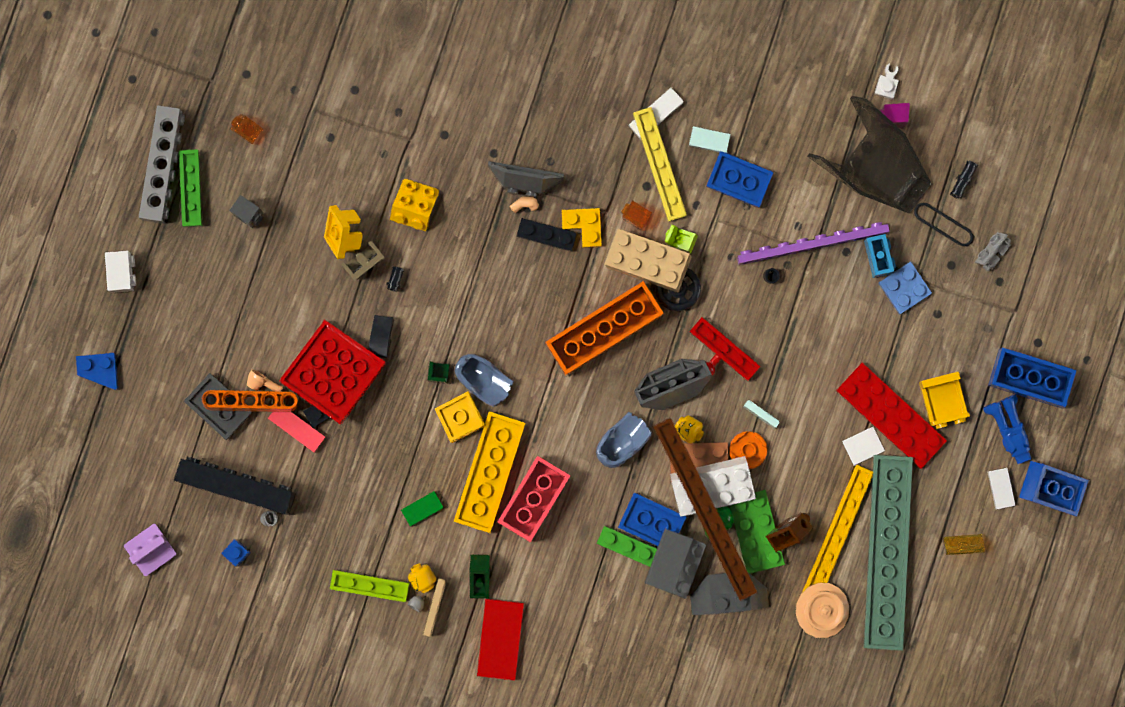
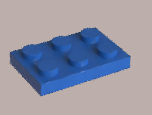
M720 151L706 187L759 208L773 172Z
M633 493L618 528L658 546L664 529L679 534L686 516L680 517L679 513Z

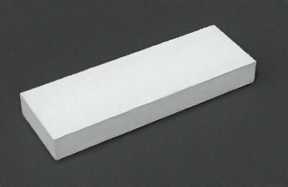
M672 88L649 106L652 107L657 126L684 102ZM634 120L628 126L641 140Z

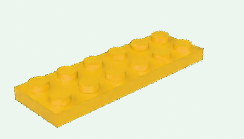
M493 412L488 413L485 422L486 426L483 428L454 522L491 533L526 423Z

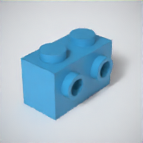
M886 234L866 238L864 243L872 277L892 274L896 266L894 258L890 255L891 244L890 240L886 238Z

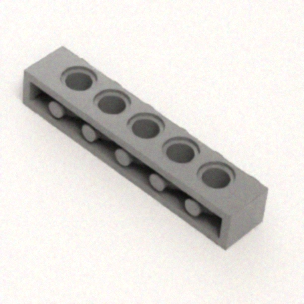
M157 105L139 212V219L142 221L164 224L165 219L169 217L167 204L168 200L171 201L172 198L170 185L175 180L173 167L174 163L178 161L179 153L176 152L177 144L180 145L182 134L179 131L185 119V115L178 108ZM166 124H173V129L170 132L164 131ZM164 142H169L170 148L166 151L161 150V145ZM167 161L166 168L158 169L159 162ZM163 179L164 185L161 188H156L155 182ZM155 198H160L161 204L153 207L152 201Z

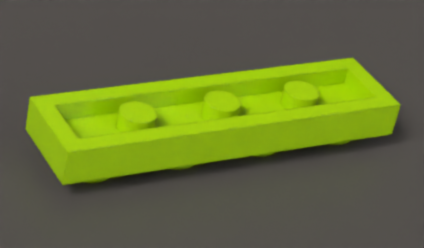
M333 570L330 589L406 602L410 583Z

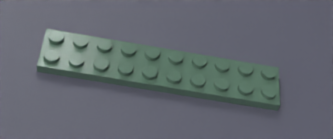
M873 455L863 648L903 651L913 457Z

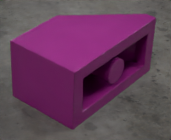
M910 103L884 105L882 110L878 112V121H881V127L903 129L909 120Z

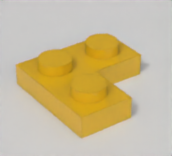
M600 208L562 210V229H582V248L602 247Z

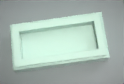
M693 126L689 146L726 153L730 134Z
M750 400L743 406L774 429L780 423L779 420Z

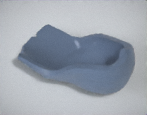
M467 354L462 356L456 363L455 374L460 383L486 404L495 407L508 397V391H510V386L513 385L514 381L504 375L490 361L475 354Z
M628 412L604 434L596 448L598 460L609 468H617L623 465L650 439L652 435L650 428H647V424L643 419H638L637 416H633V413Z

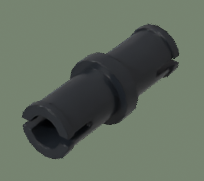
M966 161L950 193L952 197L956 199L962 198L967 185H970L972 182L970 179L978 167L976 163Z

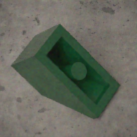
M470 554V598L489 599L490 555Z

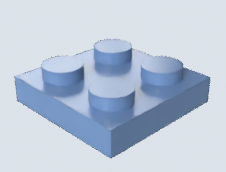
M911 262L878 283L899 315L932 294Z

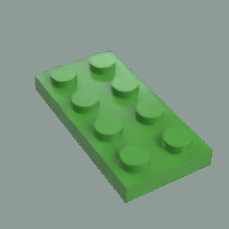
M766 490L755 492L756 499L729 505L744 565L749 574L785 565L781 550L776 552L765 537L775 528Z

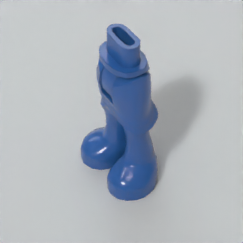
M1015 394L1000 400L1001 404L1000 402H995L983 407L985 414L992 415L995 418L1003 438V446L1012 457H1015L1017 464H1021L1032 458L1029 453L1031 449L1023 422H1020L1017 414L1016 404L1018 397ZM1002 406L1005 408L1009 416L1012 427H1008L1007 421L1002 410Z

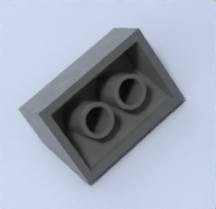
M664 529L645 584L686 599L706 544Z

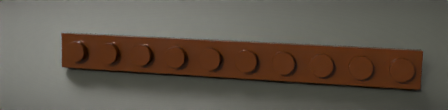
M671 417L654 425L653 427L739 600L741 601L756 594L757 590Z

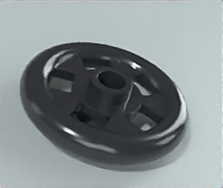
M689 268L687 269L684 279L688 276L692 283L687 286L683 280L682 290L679 293L669 290V293H663V287L656 285V296L664 307L672 311H683L689 309L698 301L701 294V283L694 271ZM688 290L693 293L689 300L684 298ZM672 296L680 298L678 304L670 302Z

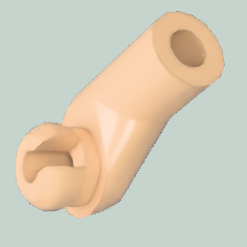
M522 196L509 207L514 213H517L523 207L535 211L538 209L539 204L534 197Z

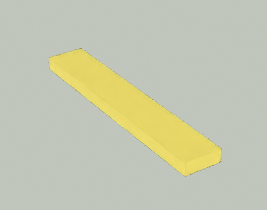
M652 107L634 112L633 116L667 220L669 222L685 217L687 214Z

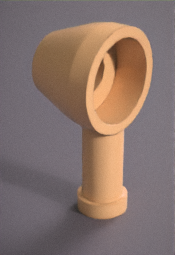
M253 369L249 372L247 386L257 391L263 385L274 392L282 390L283 386L272 382L262 373Z

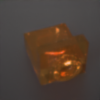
M242 114L232 120V127L230 128L232 132L237 133L250 144L254 143L263 130L262 127Z

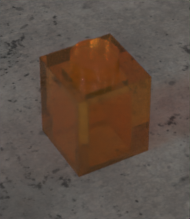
M633 200L630 204L626 203L621 211L623 213L622 219L640 231L652 214V212Z

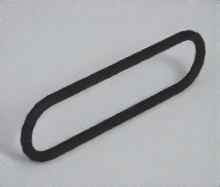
M919 203L915 207V217L960 246H968L972 243L973 233L962 224L927 203ZM922 205L931 208L966 230L970 234V241L963 244L920 218L917 214V209Z

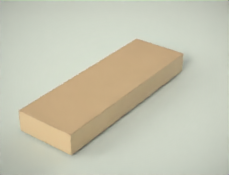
M438 578L423 634L425 636H432L446 580Z

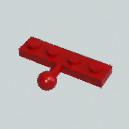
M703 317L689 331L715 354L709 362H706L712 375L715 373V366L721 359L746 381H749L760 368L754 360Z

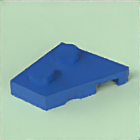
M115 353L76 356L78 376L118 390Z

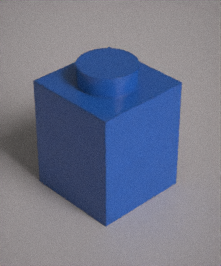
M234 539L221 554L235 567H238L251 552L237 539Z

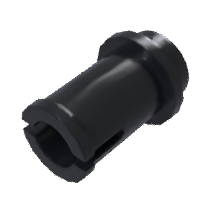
M396 266L392 267L389 282L386 283L388 290L398 292V289H401L400 282L404 269Z

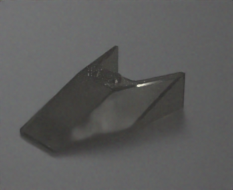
M852 96L850 100L867 130L865 137L843 165L810 153L807 157L857 194L910 213L932 183L905 133L868 99Z

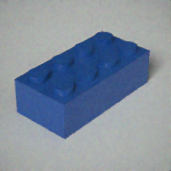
M1002 347L998 350L988 386L1062 409L1067 405L1077 370Z

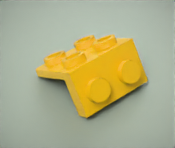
M404 179L392 205L390 220L426 232L430 214L437 200L439 190Z

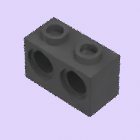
M242 195L238 197L229 210L236 218L251 228H254L255 225L258 226L264 218L262 210Z

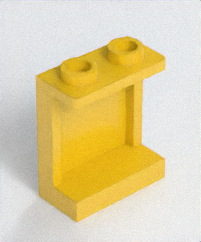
M959 372L919 382L929 423L931 426L936 425V429L948 426L947 422L954 421L955 424L966 422V418L970 417L959 379H961Z

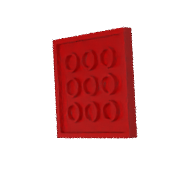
M324 320L279 382L339 425H342L387 363Z

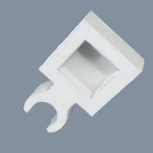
M887 64L885 68L886 76H879L874 94L893 100L899 81L893 78L898 72V66H896L895 72H890L888 70L890 64Z

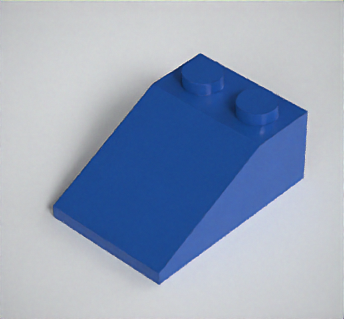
M1030 461L1019 498L1077 517L1089 480L1045 464Z

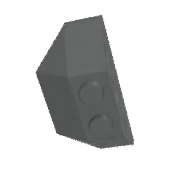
M492 161L488 162V168L503 189L507 190L509 194L518 195V192L526 193L527 197L537 198V195L542 196L564 180V174Z
M679 359L647 373L634 390V393L641 407L664 410L697 396L711 379L712 374L705 360Z
M726 573L707 575L690 595L692 615L721 614L768 608L767 588L749 574L757 593L740 601Z

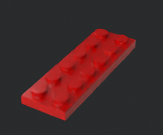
M861 363L836 390L838 394L906 457H913V463L919 469H922L947 441L864 363Z

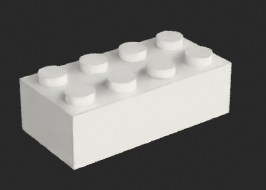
M746 456L696 468L715 508L756 499ZM670 474L680 517L696 513L677 474Z

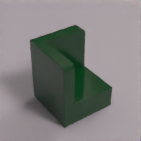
M430 361L428 382L447 384L450 365Z

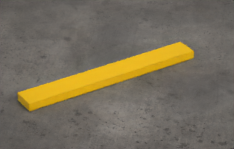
M855 465L803 591L816 583H828L872 479L873 471Z

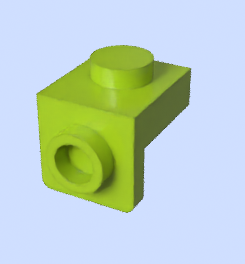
M671 225L670 229L666 232L665 243L673 248L691 253L698 235Z

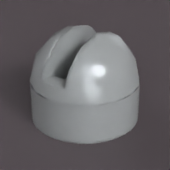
M266 511L261 515L260 521L267 527L274 526L277 523V515L273 511Z
M414 596L407 605L415 611L421 612L424 607V600L419 596Z

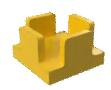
M337 205L329 206L324 239L336 258L344 259L345 253L355 252V250L361 248L362 232H349V224H359L361 219L355 210H339Z

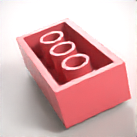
M537 456L499 518L498 523L531 542L571 476Z

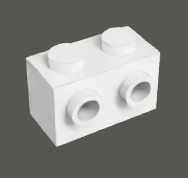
M129 251L106 252L107 291L110 293L134 291L133 286H136V276L132 274V267H135L134 255L131 256Z

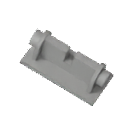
M999 232L993 235L986 248L979 253L975 263L984 265L983 268L986 271L993 270L1000 260L996 253L1003 256L1011 246V240L1007 237L1008 235Z

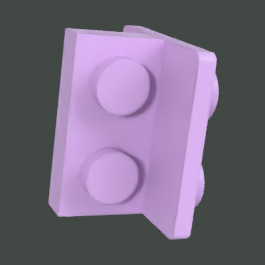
M152 524L124 544V548L131 556L129 557L130 561L138 566L144 576H148L177 554L156 524Z

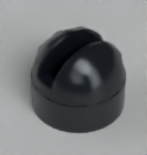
M774 268L767 269L763 274V279L769 284L776 283L780 277L779 272Z

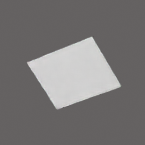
M874 427L842 441L853 465L885 451Z

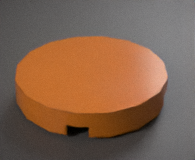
M751 431L742 432L731 441L729 456L731 459L746 456L748 468L754 469L760 466L766 459L767 444L758 433Z

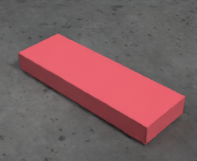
M272 412L268 417L270 421L314 453L326 438L292 412Z

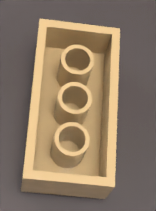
M617 229L605 261V266L608 269L679 293L692 257L690 253Z

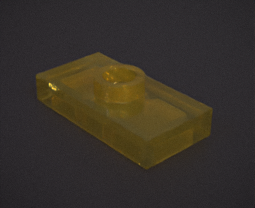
M982 534L943 537L946 555L985 553Z

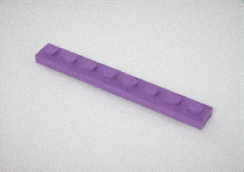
M882 222L871 224V228L864 229V226L853 228V231L845 233V230L834 232V236L827 237L826 234L815 236V240L808 241V238L796 240V244L789 245V242L778 244L777 248L771 249L770 246L759 248L758 252L753 253L752 250L740 252L741 255L737 257L738 265L866 239L888 234L889 227L888 224L883 225Z

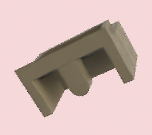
M372 241L368 242L369 246L356 254L348 263L345 264L343 262L341 264L354 281L384 258Z

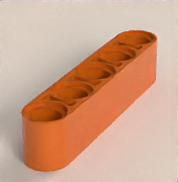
M209 390L202 397L203 406L210 411L292 412L297 408L298 404L297 396L292 392ZM209 396H213L217 400L215 404L209 405L206 403V399ZM234 397L236 399L235 404H226V398ZM248 397H253L256 400L251 406L245 404V399ZM271 397L275 400V403L272 406H267L264 400ZM286 398H292L294 404L286 406L283 401Z

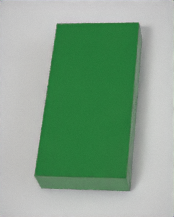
M435 491L401 509L411 527L444 507Z

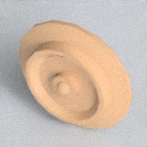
M816 583L809 586L801 593L796 604V617L799 626L807 634L815 638H828L836 635L844 628L849 617V603L846 595L840 588L830 583Z

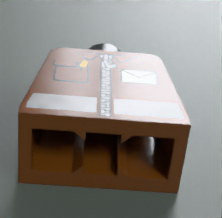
M806 513L796 514L785 519L765 537L776 552L797 544L812 530L810 517ZM789 530V535L784 536V534Z

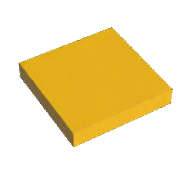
M469 391L435 408L451 443L486 426Z

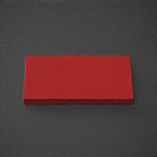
M485 599L477 676L515 680L524 603Z

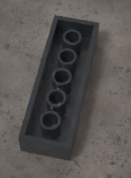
M188 456L186 460L180 459L174 481L290 515L296 493L292 492L293 488L281 484L277 488L273 486L274 482L264 479L257 482L255 481L256 477L242 473V476H237V471L224 468L221 471L218 470V465L205 462V465H201V460Z

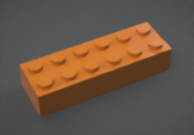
M644 281L549 339L545 344L565 376L662 317L664 313Z

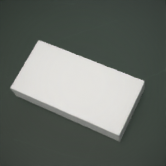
M1008 469L989 471L988 477L995 509L1015 506Z

